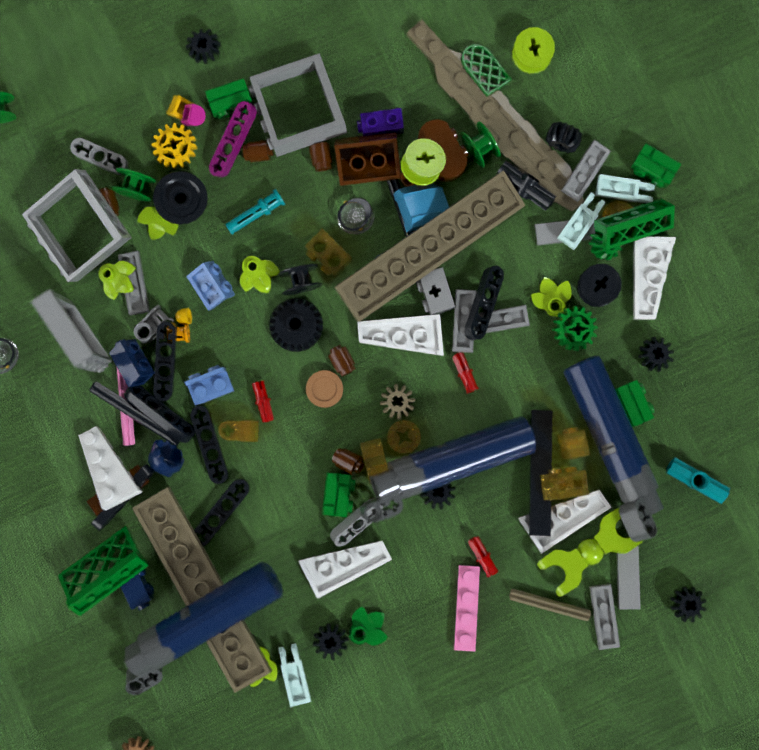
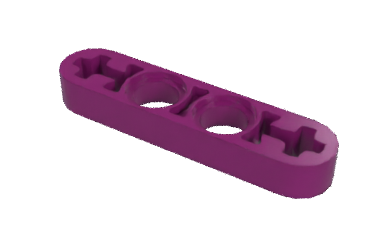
M243 101L237 105L210 162L209 171L212 175L222 178L230 172L256 117L257 109L253 104ZM244 109L249 111L247 115L244 113ZM240 125L241 132L235 136L233 130L235 126ZM227 144H231L232 151L227 155L225 147ZM218 165L222 167L221 171L217 168Z

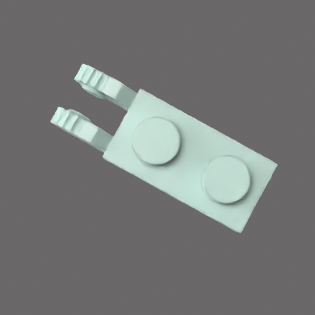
M599 174L595 196L649 203L653 202V197L639 195L638 192L639 189L652 191L655 185L635 179Z
M592 192L584 203L578 207L557 237L558 240L575 250L594 223V220L599 216L598 213L605 204V201L601 200L595 206L594 211L587 208L595 196Z
M296 643L291 644V651L295 661L288 663L286 650L284 647L278 648L290 707L311 702L302 659H300Z

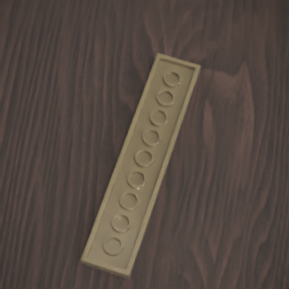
M501 171L334 288L355 320L360 322L526 205L506 173Z
M170 487L165 488L132 508L186 606L224 584ZM244 619L206 641L234 693L272 672L270 665Z

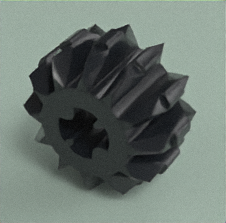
M203 28L199 29L198 34L192 31L193 38L187 37L189 44L186 45L187 51H190L189 57L195 58L196 63L203 59L206 65L209 58L211 61H215L213 55H220L218 48L221 47V43L217 41V34L212 35L210 29L204 33Z
M555 122L549 127L545 141L550 147L560 152H575L581 143L582 133L574 125H569L567 122Z
M651 337V342L645 340L643 341L645 347H639V350L644 354L638 355V358H644L645 361L641 363L642 366L649 364L648 371H652L655 367L656 372H660L662 367L664 369L669 367L667 362H673L674 360L669 356L674 353V350L668 351L671 343L664 344L663 337L658 341L656 337ZM658 350L657 354L660 355V357L655 358V354L652 353L653 351Z
M450 482L440 486L444 490L441 491L443 493L441 497L438 495L434 497L432 493L435 491L433 489L420 495L421 497H429L424 501L426 505L431 500L433 501L432 509H435L436 503H439V508L443 509V501L450 506L451 503L447 498L455 499V495L449 494V491H454L456 488L454 486L448 488L447 486L451 484Z
M682 586V593L675 590L677 598H670L671 601L675 602V604L670 606V609L676 610L674 616L677 618L681 617L683 622H686L688 618L691 622H695V615L698 618H702L700 610H707V608L702 606V604L707 602L705 598H701L703 593L701 591L696 592V588L692 586L689 590L687 587ZM687 600L692 601L690 602L692 604L690 608L685 607L687 606L685 604Z
M327 623V630L320 626L319 631L321 634H314V637L318 640L313 642V646H320L316 650L317 654L324 651L323 659H326L327 654H330L331 660H334L335 652L341 657L343 653L340 649L347 650L348 648L344 642H347L349 638L346 636L341 637L345 634L346 630L342 629L338 632V624L335 625L334 629H331V624ZM330 637H333L334 642L337 643H332L331 646L327 645L328 641H325V639H330Z

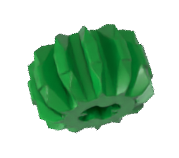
M595 229V234H590L592 237V241L588 243L592 246L590 252L595 254V257L598 259L611 260L612 257H618V251L623 250L620 246L605 250L603 249V233ZM619 233L610 234V242L614 241Z

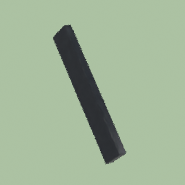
M531 410V427L536 439V451L530 454L529 536H551L553 411Z

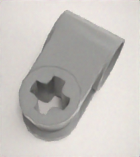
M160 305L155 306L135 326L134 336L140 342L150 343L156 338L157 328L161 323L157 316L163 321H174L172 317L169 318L161 310ZM148 328L149 335L146 338H141L140 331Z

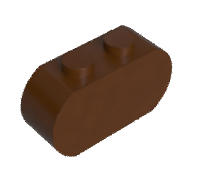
M435 119L426 122L421 127L418 139H430L442 147L446 155V164L440 172L438 180L453 182L464 173L468 153L463 145H459L455 129L453 127L450 128L447 122Z

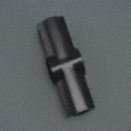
M505 161L497 171V174L501 171L506 173L519 196L531 200L545 211L549 209L557 197L539 184L540 181L527 172H522L508 161Z

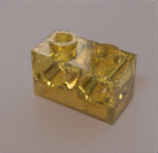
M323 229L305 245L307 250L305 254L313 262L317 260L322 265L320 269L327 276L332 275L336 277L352 261V257ZM323 243L326 248L323 252H316L314 250L315 245ZM333 257L340 259V264L336 267L329 265V260Z
M578 427L564 429L562 430L563 434L557 435L563 459L570 460L590 455L584 430L578 431Z
M380 438L360 443L368 478L388 470Z
M577 467L564 468L565 472H562V469H551L549 474L541 475L543 499L559 500L589 495L586 470H577Z

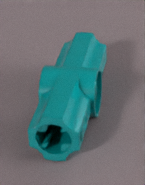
M673 457L666 468V474L719 504H722L729 495V487L676 457ZM696 475L701 477V484L699 486L694 484V477Z

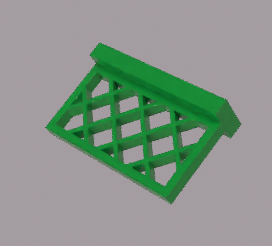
M124 526L58 574L67 598L65 601L67 608L79 617L149 566L142 557L127 526ZM126 535L124 544H118L119 539ZM109 548L107 556L101 557L102 552ZM115 549H121L118 558H112ZM127 550H133L131 554L125 557ZM92 561L89 570H85V564ZM99 561L104 562L101 571L95 570ZM110 562L116 563L107 571ZM75 573L72 582H67L66 578ZM81 574H87L84 583H78ZM93 575H99L97 579L90 583ZM76 587L81 588L79 592L73 595Z

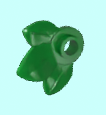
M364 607L358 608L352 615L353 625L349 630L350 640L355 644H364L366 642L372 646L386 641L388 636L380 629L384 622V613L375 611L367 614ZM357 630L363 631V635L361 637H357L355 635V632Z

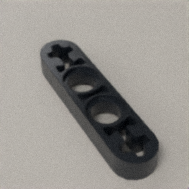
M500 266L487 267L483 272L465 326V335L469 340L482 339L486 334L504 279V272ZM486 288L489 289L491 294L489 299L485 296ZM479 307L484 309L483 318L478 313Z
M164 320L157 328L153 392L155 398L160 401L169 400L174 392L177 326L171 320ZM169 325V329H172L173 332L169 333L168 340L161 341L166 336L165 331H162V329ZM161 346H169L172 350L171 355L164 356L160 351ZM161 366L169 367L170 375H161L159 372ZM170 380V382H166L165 384V390L169 392H167L166 395L163 396L162 392L158 390L162 388L163 381Z
M138 385L126 389L124 393L126 400L177 440L188 443L195 435L194 428L187 421L156 399L142 386Z
M196 406L192 409L190 416L207 472L213 483L222 484L227 481L229 471L213 420L206 407ZM198 410L206 413L203 416L204 423L209 421V426H202L198 429V425H202L201 420L195 418ZM205 429H209L212 432V438L209 441H204L201 438V432ZM210 449L218 451L219 456L215 461H211L207 457ZM222 462V465H218L219 471H224L225 474L222 476L221 481H219V478H214L216 468H211L210 464Z
M145 464L133 476V480L141 488L155 471L148 464ZM130 499L108 510H102L91 525L100 532Z
M235 480L195 528V533L201 534L205 530L202 527L204 524L207 529L213 531L212 534L208 531L204 535L206 541H200L203 546L212 540L249 494L250 485L246 480ZM243 483L245 485V493H238L236 497L239 498V501L237 502L228 493L231 491L234 494L237 490L236 484L241 485ZM224 499H230L233 502L231 510L226 511L222 508V501ZM211 515L219 517L220 523L217 527L210 526L208 520Z

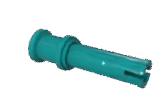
M274 189L273 193L264 199H258V204L230 222L225 223L230 233L233 235L236 231L262 215H270L271 211L278 206L286 205L278 191ZM253 213L251 217L238 224L239 221Z

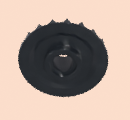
M173 172L158 182L154 190L153 201L158 214L164 220L172 224L182 225L197 221L203 215L207 208L208 195L204 184L195 175L188 172ZM179 196H185L187 198L186 201L181 204L177 203L176 199Z
M287 299L281 302L270 316V333L274 341L283 349L292 352L304 351L314 346L319 340L323 330L322 316L315 305L305 299ZM292 320H300L301 327L296 330L290 327Z

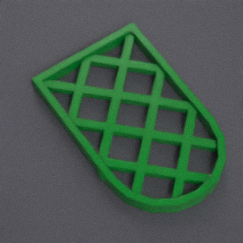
M473 44L463 51L461 56L462 65L486 97L512 81L486 47ZM474 48L481 49V54L475 53ZM464 55H471L470 60H465ZM473 55L480 57V63L473 61ZM483 58L490 59V64H483ZM472 64L479 66V72L472 70ZM482 67L489 68V73H482ZM492 69L499 70L498 76L491 75ZM481 76L488 77V82H481ZM491 78L498 79L497 85L490 83ZM500 80L506 81L500 85ZM490 87H494V88H495V89H493L492 91L489 92Z

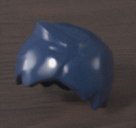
M161 439L155 440L148 455L150 467L166 477H171L174 473L180 471L185 461L181 450L177 449L175 445H171L168 441L163 442Z

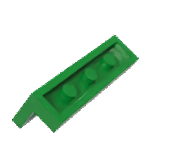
M658 199L594 220V228L603 233V249L609 250L674 228L675 205L664 199ZM667 216V223L660 225L659 223L663 217ZM648 221H652L650 227L644 231L643 227ZM634 226L635 230L632 232V234L630 236H626L625 234L630 229V227ZM619 233L614 241L610 242V234Z

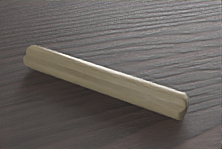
M511 589L509 599L512 601L580 620L589 621L591 611L588 609L517 589Z

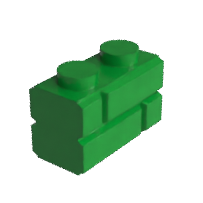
M244 78L205 91L214 118L226 119L230 117V113L235 111L240 102L246 101L253 104Z
M645 143L630 168L634 170L633 173L635 175L652 180L651 183L656 187L666 188L673 180L682 163Z
M634 380L615 389L632 428L655 418L653 415L655 412L651 402H647L644 395L646 390L641 382L639 383L638 380Z
M327 472L322 515L347 517L348 513H352L353 501L349 500L350 492L355 490L356 481L352 479V475Z

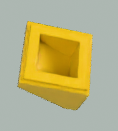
M175 95L166 114L182 121L185 105L194 103L180 95Z

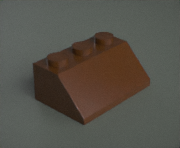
M396 132L335 139L334 146L340 186L401 179Z

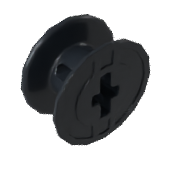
M318 264L296 266L279 272V277L289 276L292 287L282 292V294L294 295L323 286L322 283H312L309 275L310 271L318 268Z
M596 264L590 266L581 274L577 283V291L584 303L592 307H602L618 297L622 281L619 273L613 267L607 264ZM603 279L605 281L601 286L603 288L595 292L596 283Z

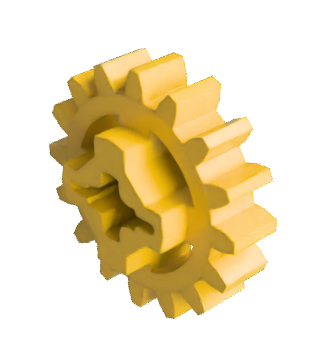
M173 123L172 128H170L166 124V130L163 131L159 128L160 135L153 136L157 141L152 143V147L156 149L153 151V154L159 156L157 158L159 163L164 161L165 167L171 164L172 168L176 169L177 164L184 168V162L186 161L190 164L189 157L196 156L193 150L198 149L197 145L193 144L196 138L191 136L192 132L190 129L185 131L184 125L178 128L177 124ZM174 134H180L182 137H177ZM176 143L177 148L173 150V144ZM172 155L175 157V159H171L166 156Z

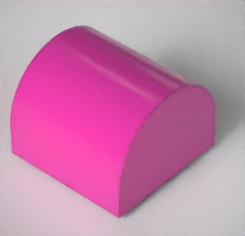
M186 104L181 122L182 125H201L206 117L204 109L196 104Z

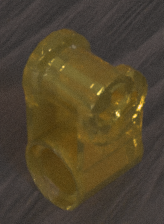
M225 421L219 426L218 432L223 439L228 441L259 442V421ZM228 425H230L231 429H234V433H230L229 437L223 432V429H227Z

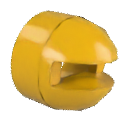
M182 308L176 312L175 318L178 323L182 325L192 323L190 308Z

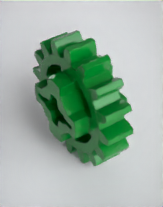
M571 306V310L564 308L565 314H557L560 319L553 320L557 327L552 328V331L557 332L554 339H560L559 346L565 345L566 350L573 348V351H579V346L581 349H586V343L593 344L591 337H597V334L593 333V331L598 329V326L593 325V322L597 319L590 318L591 311L585 312L584 307H579L578 309L577 306ZM576 326H577V327H581V328H579V329H577V330H574V331H573V330H569V329H571V328H573V327H576ZM564 333L569 336V340L565 337Z

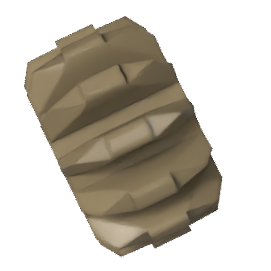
M394 384V392H392L390 387L386 388L390 394L389 396L385 393L381 394V397L387 399V401H381L380 405H388L383 410V413L391 410L389 418H393L394 412H397V419L399 420L401 419L400 412H403L407 417L409 413L405 409L414 410V407L408 405V403L415 402V398H407L413 392L410 390L406 394L403 393L406 389L405 385L402 386L401 391H398V384ZM395 396L403 399L401 407L392 405V402H394L392 399Z

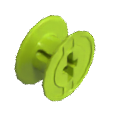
M538 27L525 29L516 38L512 49V59L521 71L529 74L539 73L550 64L555 52V42L552 36L544 29Z
M430 139L415 140L408 145L402 157V173L413 184L421 186L432 184L438 179L440 172L444 169L446 155L442 147Z

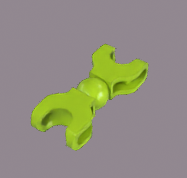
M619 508L601 519L599 532L592 539L583 540L578 545V548L571 552L554 550L537 563L538 568L541 570L554 565L560 566L564 570L566 575L565 581L556 589L558 597L578 587L582 579L583 570L588 565L598 564L602 560L603 555L609 552L626 554L644 541L634 542L630 537L623 538L617 534L615 529L616 523L621 519Z

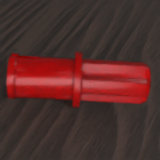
M459 352L452 356L459 373L457 376L461 378L466 393L469 394L478 390L479 387L472 374L473 369H470L464 353Z
M265 381L252 383L256 398L255 405H258L262 422L267 423L274 420L269 402L271 398H268Z
M478 536L471 538L468 544L477 558L476 562L480 563L487 578L491 577V574L493 576L498 573L499 570L490 557L491 553L487 552Z

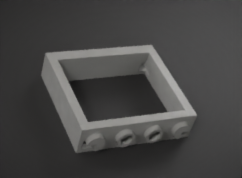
M320 53L250 77L252 85L248 87L252 98H257L258 102L254 104L258 115H263L264 120L260 121L264 133L269 132L270 138H267L270 150H275L277 157L347 133L345 121ZM316 70L334 121L278 140L260 88Z
M75 169L22 214L28 223L27 226L36 234L39 244L48 252L49 259L57 265L61 276H64L68 282H76L82 279L132 238L86 170ZM76 186H78L114 239L78 269L73 265L41 218L43 213Z
M49 289L31 301L74 367L94 373L105 371V368L109 366L108 364L112 360L72 300Z

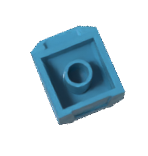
M433 183L426 186L413 185L400 188L393 194L400 209L406 232L419 229L449 208L442 187Z

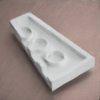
M645 237L633 241V320L656 319L676 237Z
M440 314L357 322L359 343L444 356Z
M95 426L78 435L103 510H108L142 493V490L136 485L133 480L134 478L126 470L122 460L116 455L112 445L99 427Z
M600 490L551 507V536H530V538L542 554L610 509L611 506ZM529 515L522 516L518 520L529 535Z
M381 540L302 559L298 562L318 599L389 562L392 558L384 542Z

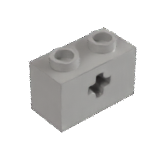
M443 267L431 271L416 282L419 293L423 292L425 300L422 301L425 312H429L430 315H437L455 308ZM432 288L440 291L436 298L433 294H429Z

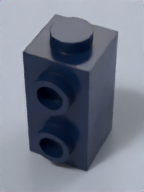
M121 339L115 343V347L109 352L128 387L143 385L155 374L136 339Z
M145 569L121 586L131 610L136 607L138 610H142L150 606L149 601L154 599L153 594H155L152 584L150 582L147 583L144 577L146 575Z

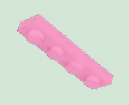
M458 565L454 650H476L480 566Z

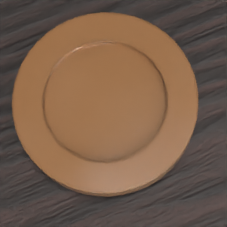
M327 370L318 371L308 379L306 394L314 405L328 408L334 406L341 399L343 384L335 373Z

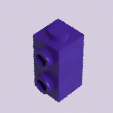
M401 108L360 113L361 120L357 121L358 133H363V136L396 132V134L404 133Z

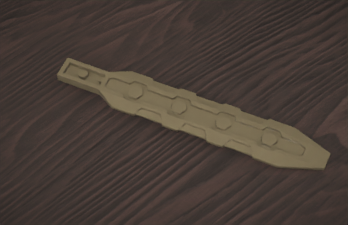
M420 20L407 32L406 36L434 65L438 84L470 115L469 118L476 126L477 122L480 121L488 128L497 142L500 152L506 158H509L522 172H527L540 181L539 184L557 196L554 201L555 203L573 212L584 202L583 196L577 202L561 191L572 174L570 166L555 150H552L536 133V129L519 115L500 90L486 97L464 69L461 62L462 54L450 50L423 20ZM464 55L465 60H470L469 56ZM472 64V70L479 72V67ZM481 76V82L487 83L488 80L485 76ZM490 87L489 92L492 91V90L495 89V88H494V87Z

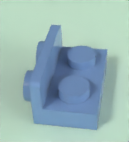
M214 261L202 263L186 276L208 311L235 295L232 285L224 278L221 268Z
M219 365L207 369L208 373L206 374L196 373L188 377L189 380L185 381V385L189 389L195 406L235 391L225 367L220 368Z

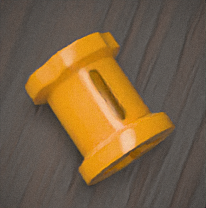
M185 324L183 327H177V341L190 343V328L188 324ZM169 325L166 328L167 340L169 333L173 332L172 329H169Z

